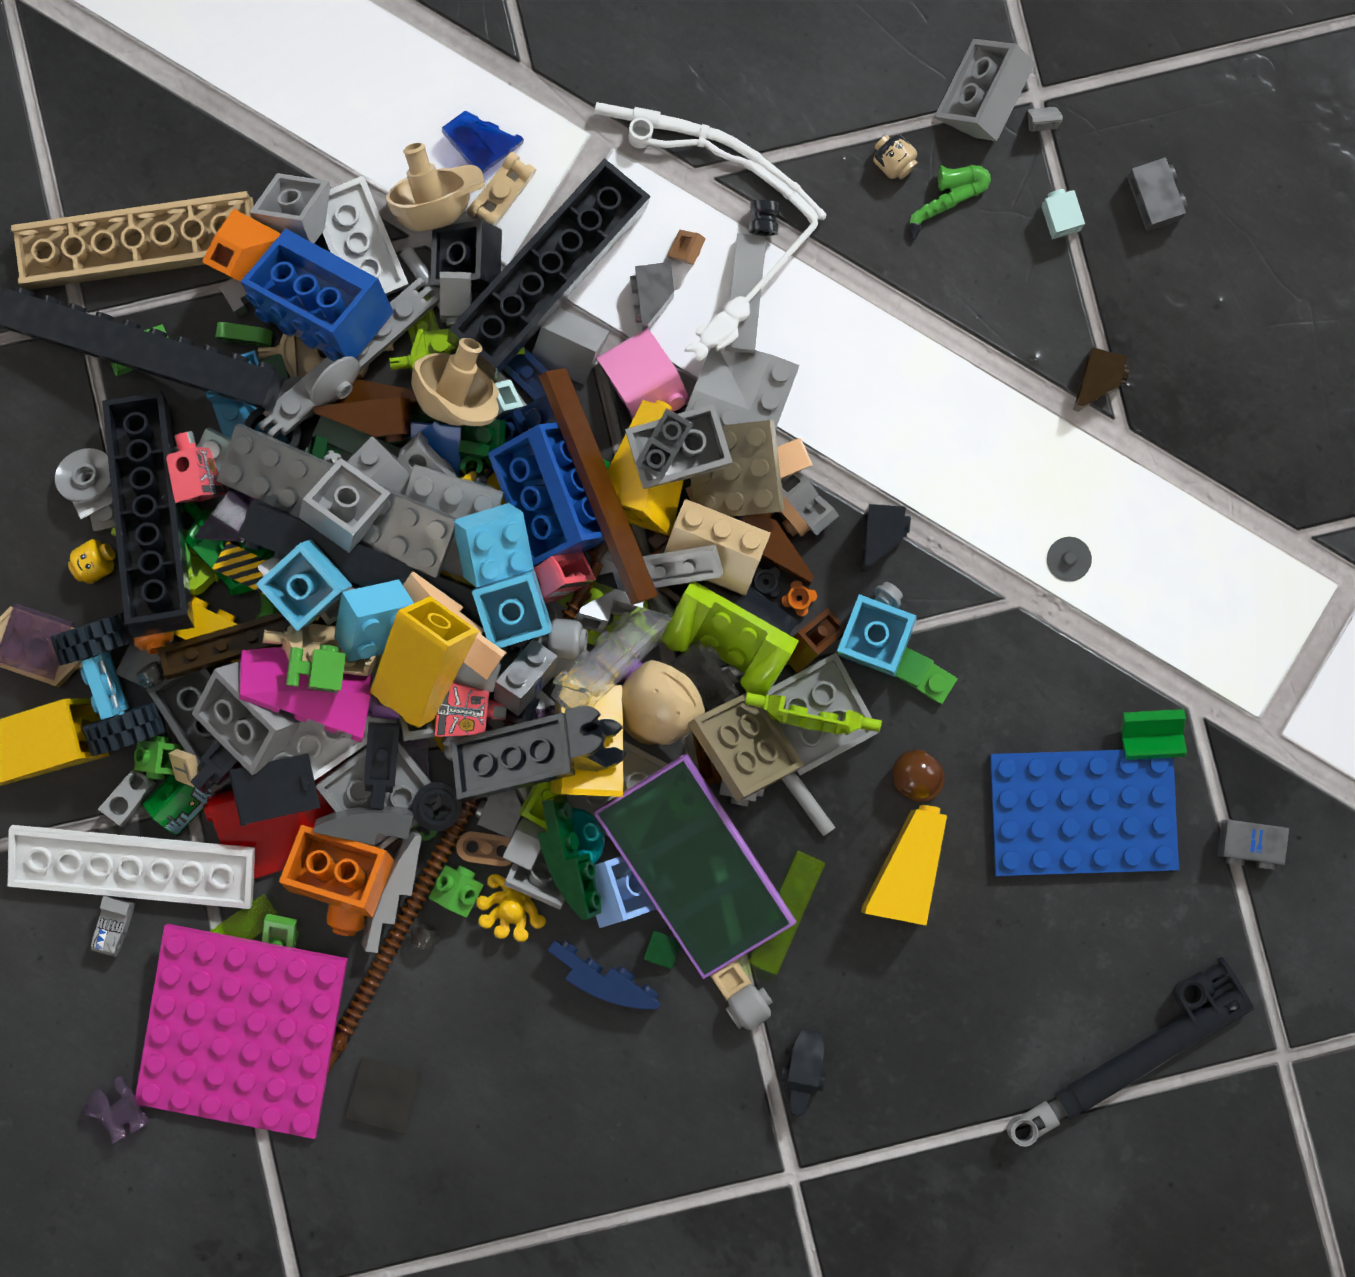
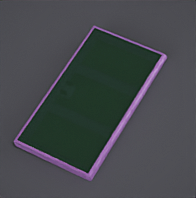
M687 753L624 791L623 797H614L594 810L595 816L703 979L797 922Z

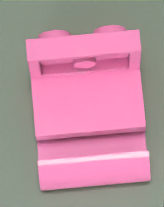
M649 328L596 357L604 374L609 377L613 388L625 404L632 420L643 400L653 403L656 400L663 401L673 408V412L682 408L690 400L678 371Z

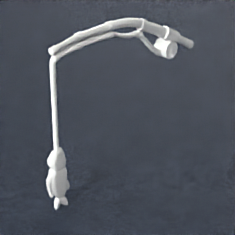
M596 102L594 114L632 121L629 127L628 141L633 147L640 149L648 145L662 148L706 147L715 155L740 163L749 171L755 173L798 208L810 222L808 228L746 297L738 296L730 300L724 307V310L718 313L708 324L697 327L695 334L700 337L699 342L691 343L684 349V352H694L696 359L701 361L706 357L708 348L716 347V351H719L738 337L739 322L746 320L750 315L749 301L811 235L818 225V220L826 218V213L804 192L797 182H793L766 160L762 154L721 130L710 128L709 125H700L680 118L661 115L659 111L639 107L630 109ZM653 128L699 137V139L674 141L651 138ZM706 139L715 140L719 143H722L734 149L735 151L745 156L749 160L743 157L731 155L719 149Z

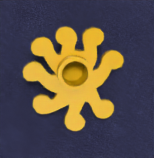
M498 874L490 875L487 879V885L491 888H498L500 886L503 891L493 893L489 897L480 896L477 898L476 906L482 911L488 910L494 904H499L489 915L485 914L479 917V925L482 928L489 929L497 919H500V925L494 929V935L496 938L505 939L510 932L509 924H515L514 939L518 942H525L529 935L524 929L526 925L525 912L529 915L530 924L535 929H541L545 926V917L538 915V910L531 900L532 897L505 886L506 879Z

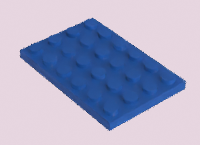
M1124 750L990 754L995 876L1179 870L1174 758L1127 760Z

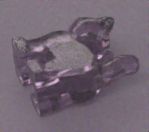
M121 1076L114 1079V1087L121 1094L122 1098L110 1106L107 1096L101 1089H97L96 1092H92V1095L87 1098L86 1106L84 1107V1112L88 1117H96L100 1120L101 1125L109 1132L112 1144L127 1136L123 1124L130 1123L129 1129L133 1133L149 1123L134 1093L125 1085Z

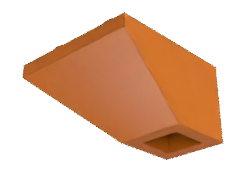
M233 209L215 234L202 262L241 281L281 233Z

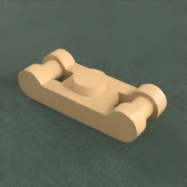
M511 152L481 194L471 203L467 214L474 219L478 217L480 220L496 226L531 181L537 169L530 164L525 165L519 160L520 157L517 154ZM512 170L520 175L516 182L508 177ZM488 202L496 207L494 211L489 212L484 208Z

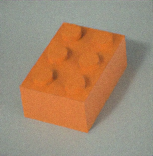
M301 825L279 883L289 892L373 918L394 859L386 850L353 840L315 833L314 828Z

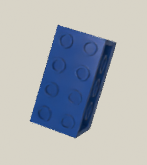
M288 229L281 233L240 281L247 293L245 297L253 304L256 309L255 315L266 324L271 322L277 325L289 337L295 335L310 349H320L333 362L347 356H352L356 359L394 313L377 277Z
M557 422L538 424L488 452L493 471L496 474L501 491L504 492L503 498L506 504L510 503L524 514L533 567L538 566L551 556L584 553L605 541Z

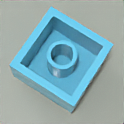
M507 503L453 521L463 578L478 588L534 570L524 514L515 506Z
M312 539L297 545L256 583L296 631L308 627L341 597L343 591H347L352 587L349 581Z
M535 570L478 588L476 587L472 590L486 638L499 648L546 635L553 630Z
M399 579L342 592L334 637L343 652L346 653L349 662L383 654L398 610L414 603Z
M859 594L838 647V656L895 677L915 626L916 615Z

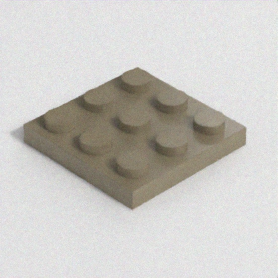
M774 419L721 425L732 464L728 468L690 478L693 502L730 517L785 511Z
M747 693L694 718L688 723V726L737 802L804 766L776 720H772L767 711L763 710L764 708L745 705Z

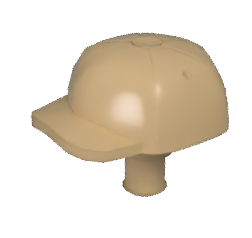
M409 144L403 150L409 167L406 172L407 177L400 180L390 189L386 195L387 207L396 216L399 223L414 231H430L448 226L464 213L468 206L470 193L480 190L485 186L483 173L480 168L473 165L436 169L435 165L429 162L425 144Z
M462 338L459 340V346L454 355L435 353L426 355L414 363L412 388L421 409L428 416L455 426H483L495 421L499 411L497 402L499 392L493 379L476 364L478 355L482 352V346L476 340Z
M653 660L639 666L628 676L622 686L623 729L632 738L647 745H670L689 734L692 730L688 723L705 713L702 698L693 684V674L687 668H674Z

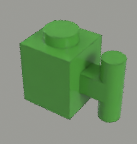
M320 645V649H314L311 652L310 662L302 661L303 648L291 647L286 685L298 687L300 675L308 676L306 689L339 693L342 687L346 653L338 652L339 647Z

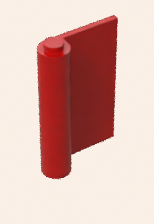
M348 757L343 762H341L340 764L332 768L330 771H328L327 773L319 777L317 780H315V785L328 774H330L332 771H334L336 768H338L340 765H342L344 762H346L348 759H350V757ZM317 788L320 808L254 822L246 826L240 825L233 789L208 796L207 803L203 804L205 816L208 822L213 821L221 844L255 847L254 879L284 870L301 825L314 828L316 819L335 813L334 809Z

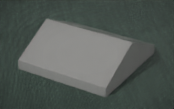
M542 850L531 871L516 864L512 865L505 880V886L559 910L561 909L565 898L550 874Z

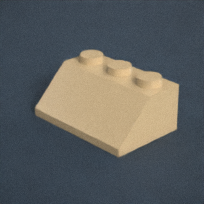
M685 499L664 553L716 545L724 573L720 578L708 579L706 581L746 596L771 533Z

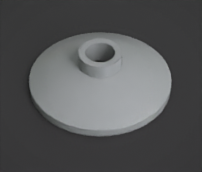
M347 356L329 365L315 381L310 394L311 401L316 406H321L346 398L352 392L353 384L359 374V362L354 357Z
M85 448L66 456L57 467L55 473V485L59 493L64 498L73 502H87L101 496L111 485L108 455L98 449Z

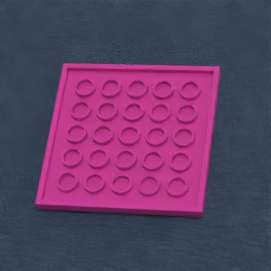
M166 924L163 930L134 1104L315 1139L319 1127L348 958Z

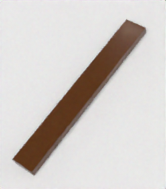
M562 368L539 375L540 381L630 604L634 605L657 597L658 594L567 369Z

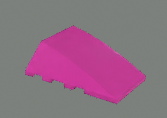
M282 647L241 651L239 699L277 713L281 709L293 713L296 720L306 723L307 719L324 724V730L335 734L337 730L351 734L352 740L362 742L371 697V674L361 676L343 673L342 687L339 693L306 689L308 676L300 675L298 687L286 685L289 660Z

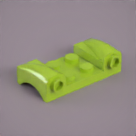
M690 582L661 634L662 641L672 651H686L690 644L693 643L744 672L740 683L746 693L749 692L763 696L769 693L799 641L697 582Z

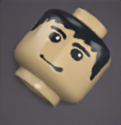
M901 134L894 135L891 138L885 135L874 146L877 152L874 155L873 161L890 179L897 177L903 179L918 164L916 161V149Z

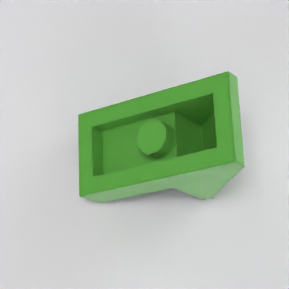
M906 647L895 677L942 705L958 678L935 665L932 659Z
M267 914L264 919L262 942L296 948L299 939V932L296 931L297 919Z

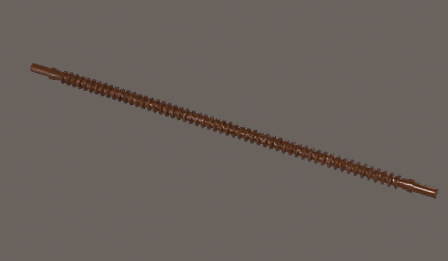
M593 560L590 568L597 579L604 565ZM596 580L574 591L571 602H566L567 610H562L561 612L564 615L558 619L574 620L583 603L590 599L592 595L590 590ZM502 720L504 723L503 727L516 724L508 720ZM482 798L462 802L459 819L453 826L443 830L445 835L439 837L441 840L440 844H435L437 850L430 853L433 856L432 859L426 860L428 866L427 868H422L424 874L418 876L420 881L419 883H414L415 890L412 891L411 898L405 899L407 905L406 907H401L403 912L397 915L398 922L392 924L394 926L393 930L388 931L390 937L384 938L386 944L384 946L381 945V953L375 955L377 961L371 962L373 968L367 970L368 977H363L364 984L358 986L360 992L354 993L356 999L355 1001H350L352 1007L346 1009L347 1016H342L343 1023L337 1025L339 1030L334 1036L328 1074L340 1052H344L347 1048L348 1037L355 1033L353 1028L359 1026L357 1020L363 1018L362 1011H367L366 1004L372 1002L370 996L376 995L374 989L380 987L379 980H384L382 974L383 972H388L387 965L393 963L391 957L397 956L395 950L396 948H401L399 943L405 940L404 933L410 932L408 926L414 924L412 918L418 917L416 911L422 909L420 904L422 901L425 902L427 900L425 898L426 893H431L429 887L435 885L433 882L434 878H438V871L444 869L441 866L442 863L448 862L446 856L447 854H452L450 851L451 847H456L454 841L455 839H460L459 832L465 830L463 824L469 823L467 817L473 815V812H471L472 808H477L476 800H481Z

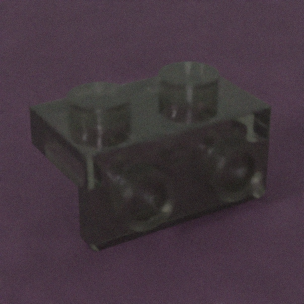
M699 640L674 659L671 664L675 669L690 678L702 698L703 705L710 711L732 693L735 697L740 693L735 686L739 683V680L729 667L726 670L720 667L717 662L721 657L710 644L705 647Z

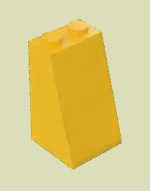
M643 400L629 428L661 419L666 408L671 411L673 408L660 400H656L655 403ZM625 434L608 468V473L627 520L630 524L670 536L674 527L684 480L643 489L628 438Z
M431 596L398 610L370 693L378 698L382 705L400 714L408 724L419 728L434 720L479 630Z
M565 677V682L556 683L555 714L565 713L566 709L578 706H591L601 713L598 720L612 719L619 722L623 727L622 685H613L614 679L595 678V684L583 683V677ZM623 728L616 736L605 740V748L616 747L623 750ZM623 761L614 767L600 771L575 769L576 775L551 781V793L623 797Z
M91 698L62 699L0 719V786L110 756L109 752L92 756L82 730L84 725L100 720L99 714H96L93 710Z
M919 805V810L910 811L862 905V913L927 925L947 815L940 814L941 808Z

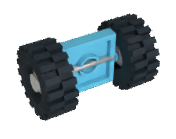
M124 612L50 636L60 666L85 659L81 661L83 666L80 669L81 676L85 684L90 686L93 695L91 697L93 710L101 718L82 727L92 756L127 747L166 731L155 702L126 710L129 706L119 677L115 674L116 669L109 651L134 642L132 635L125 626Z

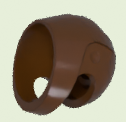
M915 749L906 751L899 756L893 766L892 777L896 789L911 800L919 802L929 801L936 797L944 786L945 775L941 764L933 756L925 752V750Z

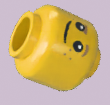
M91 539L71 551L68 567L76 580L93 584L114 570L113 559H115V553L109 544H103L99 540Z

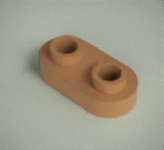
M783 496L785 511L777 512L784 520L781 525L792 537L796 534L802 537L810 531V527Z
M471 831L461 835L457 841V853L467 862L494 866H507L511 864V862L503 859L497 853L499 846L505 845L508 847L511 841L509 837ZM470 841H475L478 844V850L474 853L469 852L467 849Z

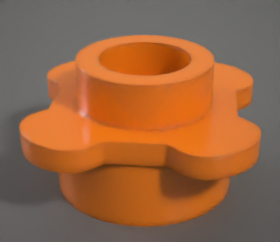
M793 581L790 585L789 593L781 599L782 605L794 609L798 616H805L808 613V607L811 602L816 601L817 593L815 590H809L803 586L801 581ZM801 596L802 600L797 601L796 597Z

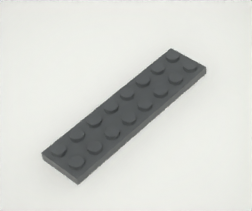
M237 424L227 448L217 482L299 518L302 499L334 464L245 425ZM380 485L391 493L390 497L367 534L358 544L404 562L409 567L437 578L441 574L455 536L453 521H456L455 519L458 518Z

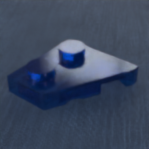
M463 111L444 125L441 130L469 165L480 168L483 174L524 143L522 136L518 134L513 136L500 130V126L490 121H482L478 116L468 111Z

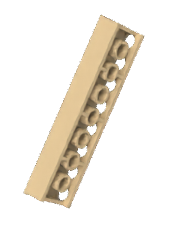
M247 191L11 225V230L14 233L19 271L18 284L24 289L32 290L205 265L202 260L215 234L232 210L236 209L251 217L249 212L254 207L253 198L249 196Z

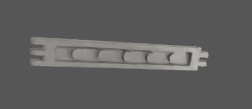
M421 278L415 280L390 302L394 313L356 358L360 364L359 372L440 302V297L437 294L428 301L425 300L433 292L429 286L425 287L420 293L418 292L425 283ZM328 357L320 362L277 400L273 413L264 411L263 415L266 418L259 423L258 427L264 431L273 424L274 427L266 434L272 438H275L280 433L283 436L288 435L313 413V406L316 405L310 398L312 387L320 374L334 362Z

